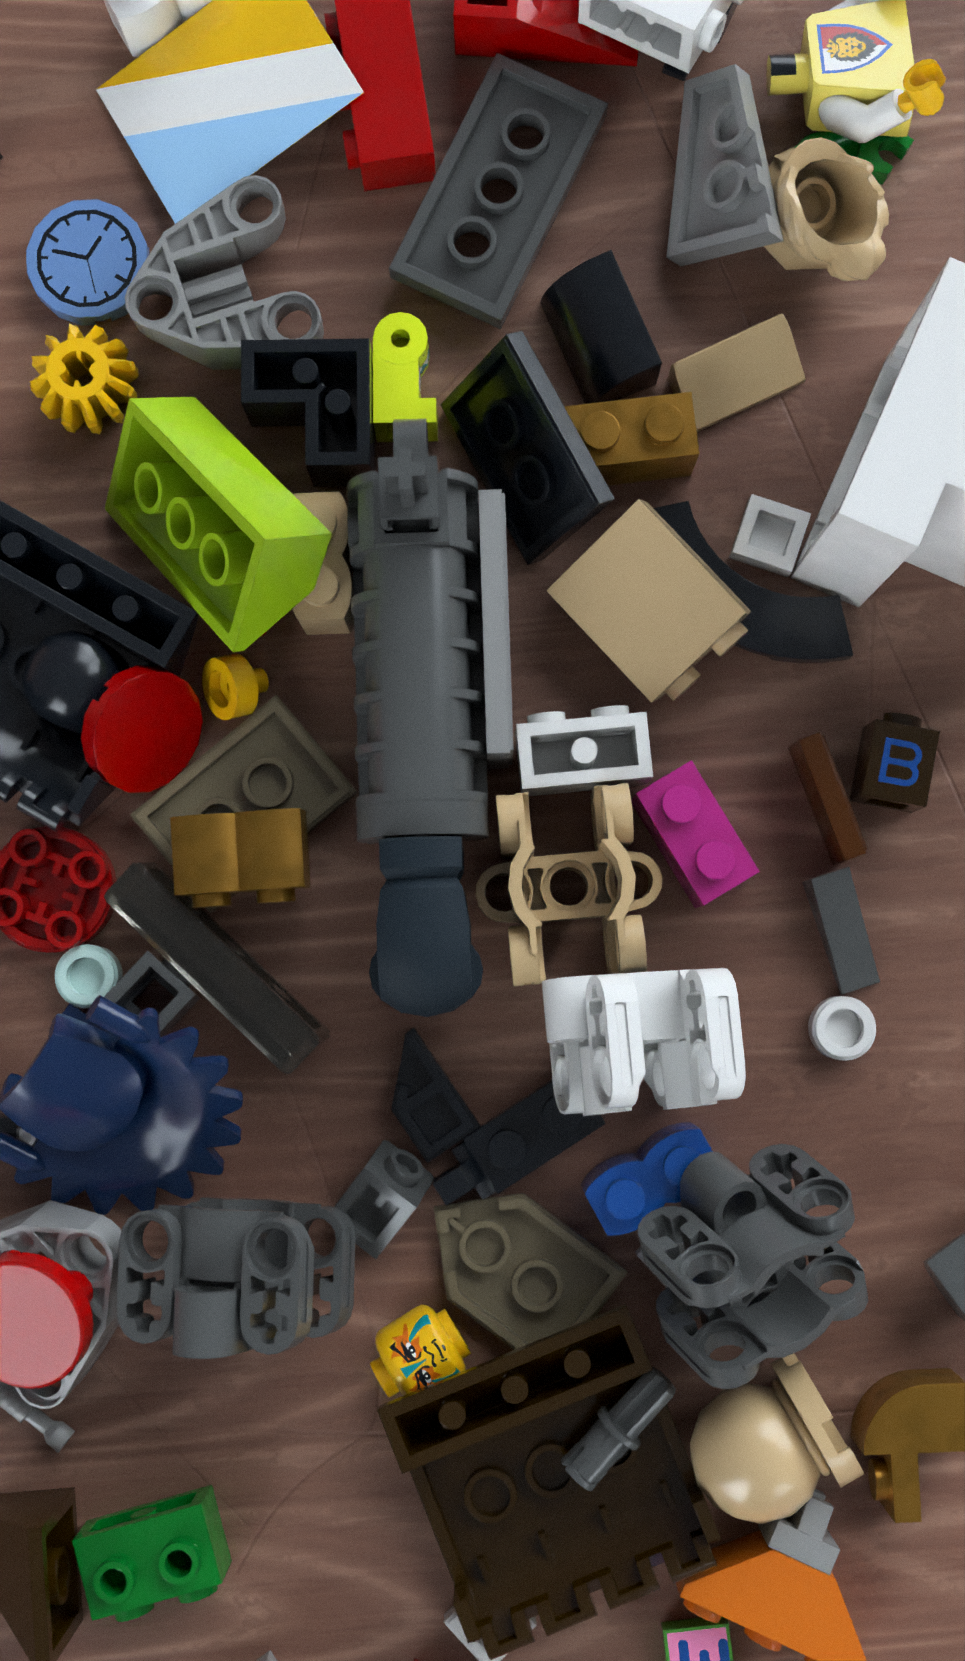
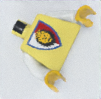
M845 0L828 11L812 14L805 20L801 52L797 54L769 55L767 60L768 96L802 94L807 127L812 131L834 132L858 143H866L878 136L907 137L913 110L916 109L920 115L924 116L934 115L941 109L945 98L940 88L944 85L946 78L937 61L925 59L914 64L906 0Z

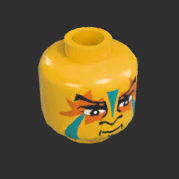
M419 1305L377 1332L375 1345L380 1357L370 1362V1366L384 1392L390 1398L398 1392L404 1396L465 1371L466 1367L463 1359L469 1356L471 1352L445 1308L436 1313L427 1305Z

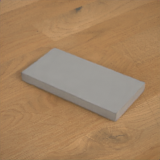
M502 489L478 490L487 769H505L512 765L514 750L505 493H502Z

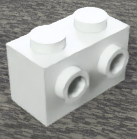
M615 705L592 709L591 717L566 719L565 712H542L527 716L528 723L516 724L515 738L521 793L529 792V796L590 791L594 786H611L621 783H628L629 787L647 785L653 778L647 712L629 713V706Z

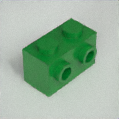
M212 1485L89 1519L72 1540L92 1621L111 1615L115 1616L117 1622L133 1620L150 1612L154 1608V1603L177 1596L180 1603H191L204 1599L217 1591V1585L222 1584L232 1562Z

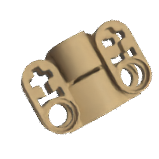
M628 783L594 786L591 791L590 804L595 851L534 857L535 845L533 846L529 792L515 793V795H496L501 859L513 857V860L491 866L483 872L476 884L475 896L479 909L489 919L501 923H520V926L508 927L513 987L542 984V981L546 980L541 927L542 923L601 918L607 973L647 972V952L641 915H626L628 912L648 906L657 898L662 889L663 877L660 867L653 858L642 852L627 851L624 848L628 847L634 840L632 802ZM633 865L642 868L648 878V889L645 895L634 900L636 875ZM570 870L582 877L586 889L581 902L569 906L563 905L554 899L550 891V880L556 873ZM615 874L618 880L617 889L614 883ZM500 876H509L508 894L513 910L507 912L492 908L485 896L489 883Z

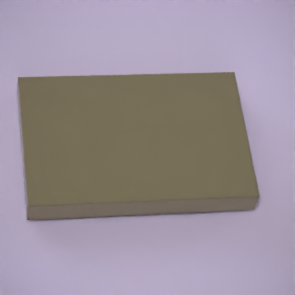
M275 695L131 813L130 816L173 867L170 817L301 808L306 811L307 834H309L358 792L281 699ZM205 907V908H206L209 912L213 913V912H215L219 907Z

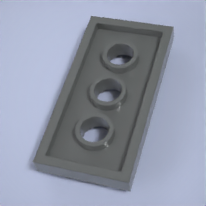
M496 53L389 267L390 278L501 329L607 116L608 103L502 54ZM531 126L541 133L543 139L539 145L532 149H520L514 146L508 137L517 127ZM504 179L515 187L516 194L505 203H493L487 200L481 191L489 181ZM476 232L483 235L488 240L490 246L483 255L469 258L461 255L456 250L455 243L457 239L465 233Z

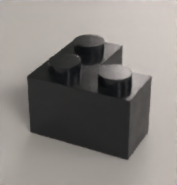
M370 338L241 340V404L252 427L305 426V465L313 487L347 486V482L353 477L368 471H375L373 353Z

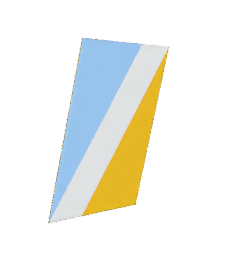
M212 0L96 89L175 224L236 181L254 174L364 93L307 0Z

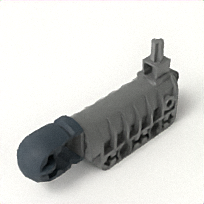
M426 418L393 420V457H378V472L368 471L353 477L347 482L348 543L350 564L353 569L354 596L351 599V612L354 617L355 646L352 648V660L356 668V696L353 698L354 711L357 714L355 760L358 763L359 796L356 797L357 842L379 844L380 870L386 878V882L380 890L376 923L377 951L371 959L369 969L372 988L383 1002L399 1012L430 1017L454 1011L471 999L481 985L483 975L480 955L471 944V923L466 895L459 882L464 874L463 841L489 838L478 482L472 475L455 469L445 468L438 473L437 455L429 456Z

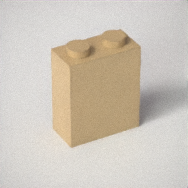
M640 499L546 590L651 703L661 699L665 694L673 701L680 697L700 678L701 674L694 668L698 662L712 649L719 657L723 656L749 631L741 622L752 612L648 502Z

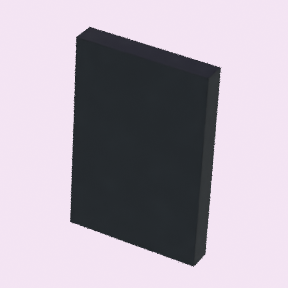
M523 331L506 334L440 404L486 490L502 489V493H505L506 526L527 565L544 560L615 499Z

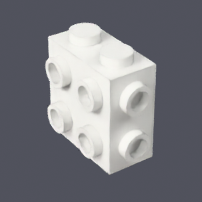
M579 0L578 23L689 74L701 52L704 50L711 53L716 47L725 27L727 19L725 13L732 2L740 5L744 0Z

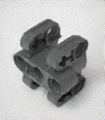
M778 1144L759 1150L749 1162V1175L719 1152H707L699 1155L690 1162L683 1172L680 1181L681 1207L667 1206L653 1210L643 1217L638 1225V1238L644 1261L648 1268L667 1286L656 1300V1311L662 1335L687 1364L712 1387L732 1389L747 1384L756 1376L760 1367L759 1362L766 1358H784L805 1349L826 1331L832 1321H843L858 1316L866 1308L869 1301L865 1274L859 1261L837 1243V1241L846 1237L845 1233L852 1228L855 1221L851 1190L842 1180L804 1150L794 1145ZM791 1179L794 1180L795 1188L793 1190L790 1181ZM821 1205H833L840 1208L837 1212L828 1216L814 1217L806 1214L809 1209ZM683 1242L685 1251L680 1254L677 1244ZM804 1256H808V1265H806V1260ZM831 1280H845L853 1284L847 1291L837 1294L825 1293L819 1290L824 1283ZM700 1316L702 1327L699 1330L697 1329L696 1321L693 1319ZM725 1345L739 1346L744 1349L737 1358L730 1361H717L709 1357L716 1348Z
M202 1197L200 1201L191 1202L186 1206L158 1205V1209L137 1212L128 1218L122 1227L119 1240L116 1309L118 1323L127 1337L141 1344L156 1342L173 1335V1355L193 1359L223 1358L252 1349L266 1355L278 1354L299 1345L306 1336L316 1338L336 1332L346 1325L352 1315L354 1305L356 1240L354 1225L349 1216L340 1208L333 1206L321 1207V1204L298 1203L273 1199ZM317 1218L326 1220L335 1231V1246L327 1256L319 1255L314 1251L313 1243L308 1234L309 1227ZM151 1221H156L162 1225L168 1237L167 1250L160 1259L151 1257L143 1246L142 1237L144 1229ZM333 1267L332 1275L322 1278L321 1273L314 1275V1269ZM161 1270L165 1272V1279L156 1281V1277L143 1279V1273ZM319 1294L321 1300L330 1302L331 1312L320 1316L319 1310L313 1308V1295ZM151 1299L153 1305L161 1306V1319L154 1320L153 1315L144 1313L143 1303L145 1300Z

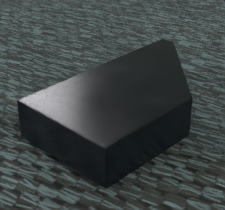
M415 1027L405 1033L391 1110L428 1163L475 1131L481 1124Z

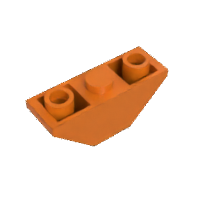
M760 1530L712 1548L711 1551L717 1566L676 1583L679 1596L684 1599V1606L692 1613L713 1623H719L721 1617L745 1627L743 1631L751 1640L769 1650L778 1652L781 1650L782 1645L805 1655V1661H867L832 1571L828 1575L768 1547Z

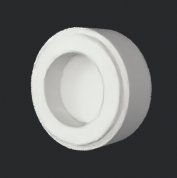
M834 996L823 1000L814 1008L809 1018L808 1032L812 1044L820 1053L832 1059L847 1061L862 1056L870 1049L876 1036V1022L870 1009L860 1000L848 996Z

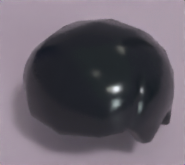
M71 630L47 636L28 657L22 677L24 697L29 700V706L39 716L75 733H82L84 715L92 699L99 701L102 694L108 689L104 684L115 674L126 670L122 657L115 649L90 634Z

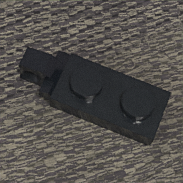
M550 1080L464 1137L462 1143L451 1149L459 1163L434 1178L432 1184L446 1206L473 1188L477 1190L483 1200L495 1192L499 1194L606 1123L601 1115L583 1116V1113H560L554 1097L553 1082Z

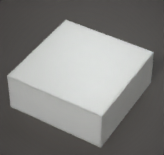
M751 494L729 558L789 577L792 573L811 513Z

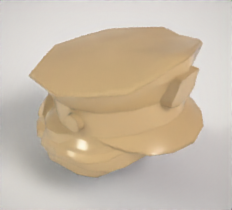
M822 137L804 140L796 148H790L775 155L773 162L768 167L784 241L764 247L785 270L827 269L831 276L842 281L868 280L886 258V248L881 236L884 228L889 223L888 206L884 199L885 191L872 174L874 165L867 160L847 155L846 151L836 142Z

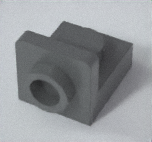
M383 1140L334 1207L340 1208L352 1221L356 1237L355 1244L377 1259L418 1207L432 1184L434 1176L422 1166L421 1162L412 1153L398 1149L391 1142Z

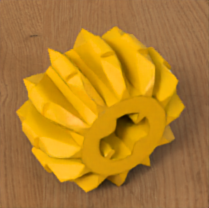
M69 323L67 340L62 343L57 338L46 335L45 343L51 353L49 356H31L32 366L41 375L29 382L34 395L37 398L43 399L40 409L49 420L61 418V424L64 428L74 434L85 421L92 433L100 435L103 427L102 418L107 415L114 422L123 423L124 415L119 409L118 404L128 403L129 398H137L136 391L129 383L139 378V372L133 361L126 360L129 351L122 340L116 338L108 341V336L104 329L96 324L84 337L78 326ZM88 373L92 380L87 385L82 386L78 379L80 376Z

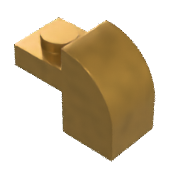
M951 1368L910 1369L889 1374L878 1380L865 1392L855 1409L851 1424V1439L864 1455H878V1458L869 1459L868 1462L870 1491L873 1500H880L881 1505L894 1523L922 1522L918 1453L965 1452V1381Z

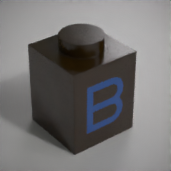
M891 712L884 713L883 720L875 719L863 727L849 801L908 813L925 808L928 801L940 731L921 728L922 719L919 717Z

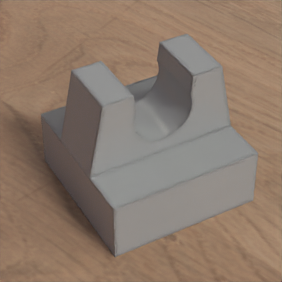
M815 1489L812 1498L790 1517L758 1524L768 1547L828 1575L831 1574L840 1548L827 1529L834 1507L831 1503L825 1501L826 1495L824 1492Z

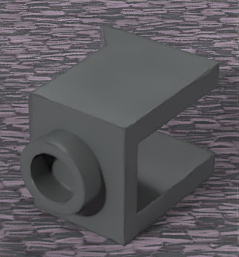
M147 950L104 998L138 1015L142 1010L134 1002L156 979L175 997L159 1014L160 1036L163 1037L170 1032L200 999L190 989V986L198 978L172 954L169 953L160 962Z

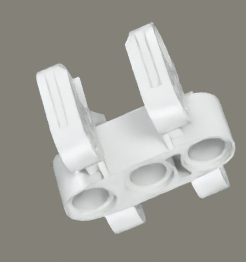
M727 968L586 975L542 981L546 1037L550 1047L553 1090L560 1113H583V1116L632 1111V1106L636 1104L639 1086L643 1077L652 1089L656 1102L663 1107V1110L709 1106L717 1104V1100L737 1099L741 1096L745 1086L746 1071L739 1001L735 980Z

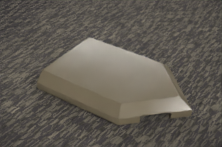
M525 1193L451 1203L447 1206L445 1204L434 1206L447 1300L513 1350L595 1317L628 1273L625 1268Z

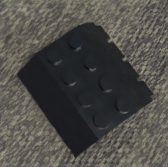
M1 500L0 800L7 803L18 791L23 793L17 803V810L57 832L68 820L80 826L116 787L105 782L86 762L81 742L82 733H75L51 723L39 716L29 706V700L24 697L22 677L28 657L45 637L73 630L90 634L115 649L122 657L126 669L136 665L159 666L180 677L199 614L192 608Z

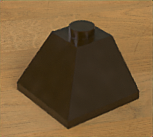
M75 1487L0 1493V1612L29 1661H57L83 1621L81 1576L72 1540L78 1533Z

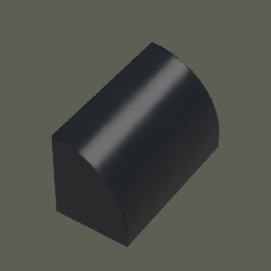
M612 250L576 266L547 289L541 298L540 304L585 404L620 400L657 384L662 361Z

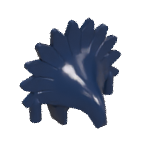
M99 995L93 1001L86 1014L69 1003L61 1014L58 1013L53 1018L48 1039L23 1077L11 1073L4 1081L0 1093V1110L19 1127L34 1136L36 1140L30 1145L0 1130V1160L16 1168L14 1180L19 1184H27L52 1176L51 1200L65 1204L86 1190L94 1211L98 1214L106 1215L109 1213L121 1194L130 1200L140 1211L152 1210L155 1206L157 1187L180 1198L189 1199L194 1193V1181L191 1172L220 1175L223 1173L224 1160L213 1147L236 1145L241 1141V1128L223 1118V1116L242 1107L243 1093L236 1089L215 1085L228 1072V1058L220 1055L193 1057L199 1040V1031L196 1028L186 1027L161 1037L159 1015L157 1010L153 1008H146L136 1015Z

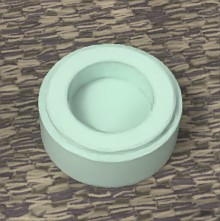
M91 944L78 945L69 949L60 958L55 969V984L59 994L66 1002L79 1008H90L97 996L101 995L104 997L123 977L121 964L115 954L105 947Z

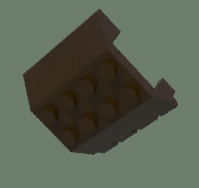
M626 1304L377 1407V1412L401 1473L410 1471L454 1583L453 1606L467 1642L471 1643L482 1639L490 1660L535 1642L529 1619L539 1615L546 1635L550 1636L598 1616L591 1593L602 1589L610 1610L660 1590L661 1588L653 1567L665 1562L673 1584L717 1566L709 1544L721 1539L705 1497L697 1485L692 1465L667 1404L638 1435L641 1446L635 1451L629 1449L609 1469L593 1491H588L580 1486L565 1470L566 1466L561 1463V1458L579 1442L598 1420V1409L601 1406L611 1409L643 1374L652 1371L651 1364Z

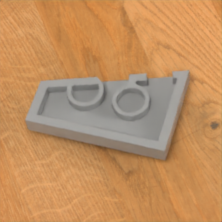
M736 64L686 80L684 84L666 258L679 266H685L784 241L750 75Z

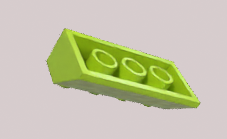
M195 396L129 398L105 510L232 652L244 651L315 589L332 533Z

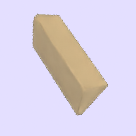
M783 313L671 365L667 381L674 394L692 392L697 432L792 389L806 380L790 326Z

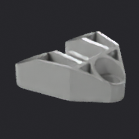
M257 175L243 177L163 232L128 286L125 295L126 309L137 329L142 334L212 370L241 369V340L289 339L282 336L278 332L277 327L283 318L297 310L304 311L312 319L310 330L306 335L297 339H323L324 327L320 309L311 297L305 293L289 291L254 302L243 270L242 263L269 248L278 240L284 229L286 220L285 208L281 193L273 182ZM266 197L272 202V213L266 220L260 223L246 222L240 217L244 207L256 198ZM154 294L171 297L173 299L171 311L167 316L159 320L146 319L140 315L139 310L143 298Z
M52 1200L0 1219V1255L8 1250L35 1254L42 1251L47 1258L59 1263L68 1271L74 1270L84 1274L90 1280L93 1287V1298L90 1302L93 1314V1335L90 1346L81 1361L68 1375L61 1379L60 1387L46 1386L35 1389L15 1387L25 1402L39 1409H51L59 1405L91 1370L119 1325L116 1309L121 1229L111 1219L102 1214ZM89 1237L95 1238L102 1244L106 1256L95 1248Z

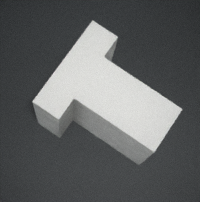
M949 257L886 357L790 577L828 595H839L840 600L858 608L904 561L965 587V263Z

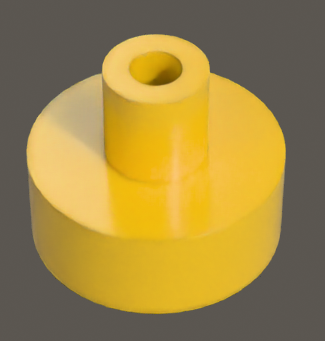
M237 653L209 659L202 673V686L206 702L213 714L221 720H230L252 714L257 707L259 693L266 692L269 687V680L265 670L262 668L253 669L248 660Z

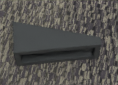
M850 867L803 881L802 884L840 994L879 983L880 979Z

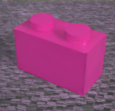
M692 760L640 790L631 799L634 809L695 908L706 905L760 872Z

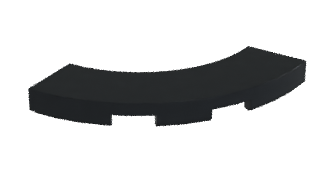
M689 501L654 508L752 611L741 622L749 631L734 646L755 654L770 657L769 659L792 663H828L848 660L853 656L839 595L798 597L773 592L760 587L732 570L712 550L697 526Z

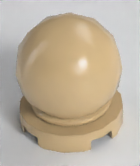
M795 1353L770 1363L778 1379L772 1381V1387L747 1383L737 1388L721 1391L699 1412L690 1441L691 1464L697 1485L714 1507L737 1519L764 1524L792 1516L812 1498L820 1474L828 1476L830 1470L840 1487L864 1475L850 1446L847 1447L831 1420L833 1419L831 1412Z

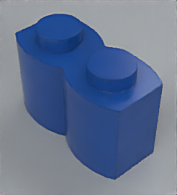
M693 1123L672 1124L652 1134L640 1146L637 1153L613 1156L595 1166L583 1179L581 1187L606 1234L609 1236L627 1234L637 1230L642 1218L651 1211L663 1207L665 1203L681 1202L680 1181L683 1172L690 1162L699 1155L713 1151L701 1129Z

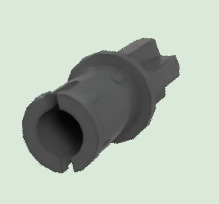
M652 1367V1371L643 1374L611 1409L606 1406H601L598 1409V1420L580 1441L561 1458V1463L566 1466L565 1470L580 1486L588 1491H593L609 1469L629 1449L635 1451L641 1446L638 1435L675 1395L676 1388L669 1378L655 1367Z

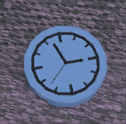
M98 199L73 200L51 210L34 228L26 249L27 274L42 303L59 318L81 326L95 325V321H104L109 318L114 321L128 314L125 305L127 288L149 256V247L137 222L120 207Z

